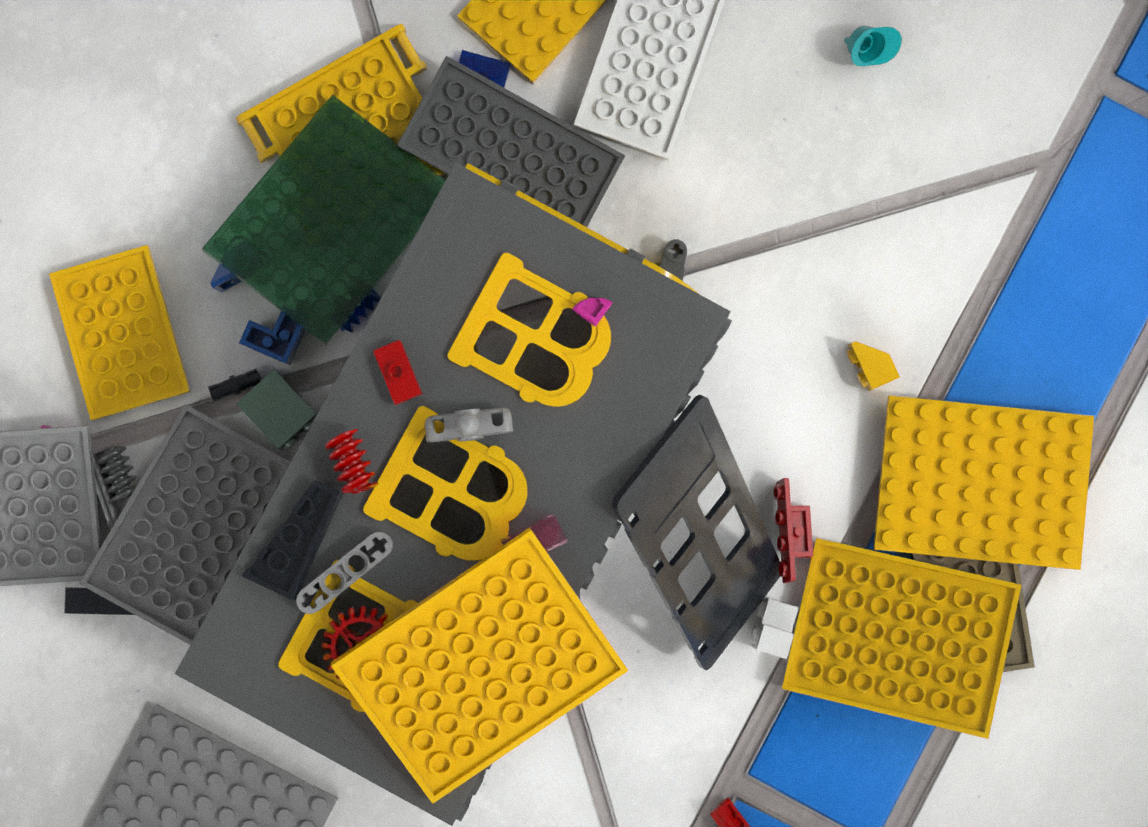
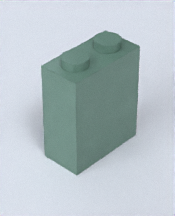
M275 369L237 403L239 408L279 450H282L284 447L287 450L298 441L296 436L303 430L308 432L317 416V412L282 374Z

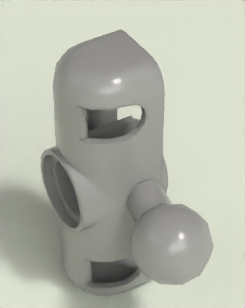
M506 407L460 410L449 414L432 415L425 420L427 442L456 439L459 442L483 439L484 436L514 432L511 411ZM503 413L504 421L501 426L493 425L492 414ZM444 420V431L440 434L436 433L434 421Z

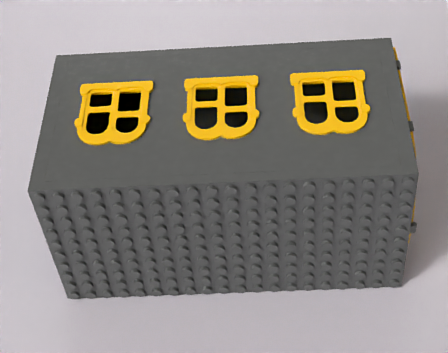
M455 163L175 674L443 822L453 826L456 819L462 821L469 808L472 796L476 795L483 782L486 770H489L492 764L432 804L342 680L336 678V672L328 673L308 662L305 658L308 648L320 629L335 632L329 625L333 619L329 617L328 613L336 598L321 610L307 614L298 608L297 601L290 600L242 577L243 573L253 565L262 548L269 544L281 523L284 524L292 514V509L314 480L339 491L347 484V482H338L337 478L343 472L334 471L333 467L339 461H331L329 459V455L335 450H327L325 444L339 434L359 429L352 437L353 439L362 438L363 442L357 446V449L367 450V453L361 457V460L371 461V464L365 468V471H375V475L369 479V482H379V485L357 494L343 493L301 590L375 532L387 533L393 540L394 547L392 552L349 586L384 606V614L388 615L384 624L387 625L397 616H400L528 528H531L580 599V589L587 590L594 577V563L601 564L608 551L605 545L609 537L614 539L622 523L618 522V517L612 508L615 495L675 422L674 419L684 411L691 398L688 394L698 385L705 372L702 369L711 361L718 348L716 344L725 335L732 322L728 318L731 311L703 297L673 274L646 260V256L631 248L628 250L522 193L515 185L505 180L500 181L467 163L466 167ZM517 279L553 300V305L539 329L534 330L497 309V303L510 280ZM594 297L605 298L613 302L596 327L591 324L592 334L586 345L571 349L551 339L550 333L565 308L572 309L580 301ZM489 321H494L517 335V340L502 365H498L474 351V345ZM401 340L423 395L394 405L373 350ZM534 343L559 356L566 362L569 368V377L562 388L554 391L544 390L515 374V367L528 344ZM506 407L511 411L513 433L484 436L483 439L459 442L457 439L448 440L469 453V459L456 482L449 483L413 462V457L426 435L425 420L429 416L449 414L467 409L483 410ZM503 413L492 414L494 426L499 427L503 424ZM444 420L434 421L436 433L440 434L444 431ZM482 461L498 467L505 473L508 479L506 494L496 502L482 501L467 492V485ZM405 474H409L433 488V494L421 516L417 519L390 505V499ZM445 497H452L482 515L485 521V531L478 542L464 545L431 527V521ZM376 537L373 540L375 546L367 551L366 546L361 548L369 556L371 563L376 560L371 556L378 550H381L383 553L386 551L384 545L387 541L385 538L379 540ZM353 555L349 559L348 563L352 571L360 572L365 566L363 557ZM335 573L329 574L325 580L326 586L330 590L339 589L342 584L341 577ZM319 582L315 585L319 591L313 595L308 593L304 595L306 597L304 602L306 607L312 605L315 608L317 606L315 600L321 595H324L325 600L329 598V595L322 591Z

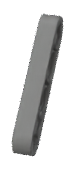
M375 532L299 592L296 599L298 608L307 614L321 610L392 552L394 546L391 536L384 532ZM376 537L379 540L385 538L387 541L384 545L386 551L383 553L381 550L373 553L371 556L376 560L371 563L369 556L361 548L366 546L367 551L375 546L373 540ZM353 555H360L365 561V566L360 572H354L349 567L348 562ZM331 573L338 574L342 579L341 587L337 590H330L326 586V577ZM319 582L322 591L328 594L329 598L325 600L324 595H321L315 600L317 605L315 608L312 605L306 607L304 605L306 601L304 595L306 593L313 595L319 591L315 587Z

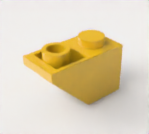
M857 341L848 344L849 350L846 351L852 365H857L860 372L857 374V377L863 388L867 387L868 391H871L900 378L889 353Z

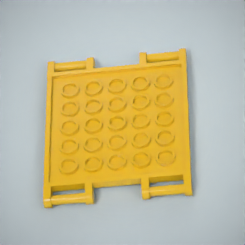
M403 24L389 29L236 117L239 126H243L258 152L257 158L260 163L266 162L274 155L279 154L302 196L291 201L285 207L289 213L294 215L308 240L307 245L310 250L320 247L330 239L446 174L397 147L423 99L411 78L428 69L425 61L420 60L406 35L407 30ZM397 38L412 64L411 67L408 69L404 67L390 40ZM255 117H258L273 143L269 148H266L251 121ZM305 204L309 206L323 231L319 236L316 235L301 209Z

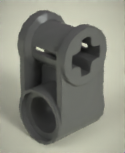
M678 239L669 241L664 248L662 262L659 267L682 281L687 256L685 243ZM674 245L679 246V251H682V254H678L677 258H672V253L668 252V249H673Z

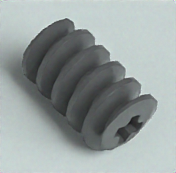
M115 446L94 454L102 455L97 460L98 465H106L100 470V473L109 475L103 480L104 484H112L107 493L116 494L110 500L111 503L131 497L137 486L131 484L137 478L136 475H128L133 466H125L124 464L130 459V456H121V453L127 449L126 446Z

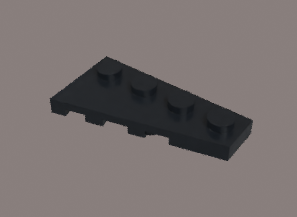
M314 480L292 509V514L284 524L281 523L275 531V536L266 547L262 548L257 555L256 561L250 568L246 569L242 577L290 600L296 601L343 493Z

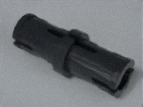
M255 368L238 376L231 375L229 379L208 386V389L215 402L229 395L241 394V391L256 386L261 382V378Z

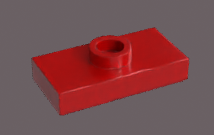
M401 340L373 350L394 405L423 395Z
M728 797L723 799L710 813L719 827H750Z

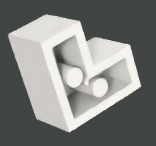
M766 598L765 602L761 601L757 616L761 618L758 627H753L749 640L753 643L752 647L758 651L787 659L794 636L791 632L799 607Z

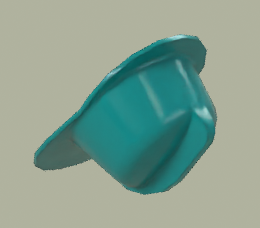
M860 26L852 32L850 37L844 38V42L851 54L852 62L856 66L863 67L880 65L892 60L900 50L902 37L900 32L893 27L874 28Z

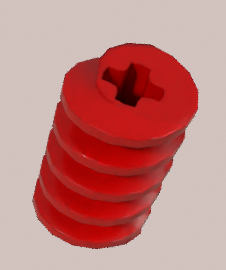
M359 429L339 434L325 444L327 450H335L329 455V459L331 461H339L334 465V471L343 472L338 476V482H347L341 489L342 493L357 494L379 485V482H369V479L375 475V471H365V468L371 464V461L361 460V457L367 453V450L357 449V446L363 442L362 438L353 439L352 437Z

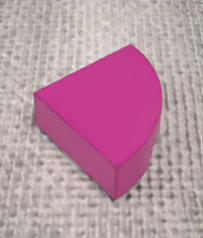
M587 298L577 303L572 310L596 327L613 302L605 298Z

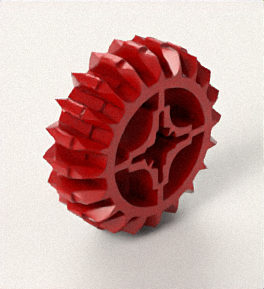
M366 606L360 607L358 616L354 607L349 608V619L343 612L339 613L338 618L341 624L334 620L329 623L335 632H324V636L330 638L331 642L322 643V648L331 649V653L323 655V659L333 658L335 660L341 656L339 652L340 636L344 638V641L348 643L351 649L356 646V641L361 642L369 637L370 634L372 635L384 627V622L387 620L388 615L385 613L378 620L376 618L378 609L373 608L370 616H368ZM356 622H366L372 625L364 635L350 632L346 628L348 625ZM331 664L328 666L329 671L333 670Z

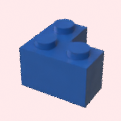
M283 306L273 330L249 320L239 344L291 366L311 319Z

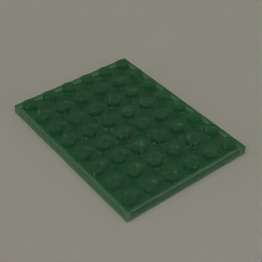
M332 94L209 239L202 250L327 346L412 242L446 180L413 155L398 148L396 142Z

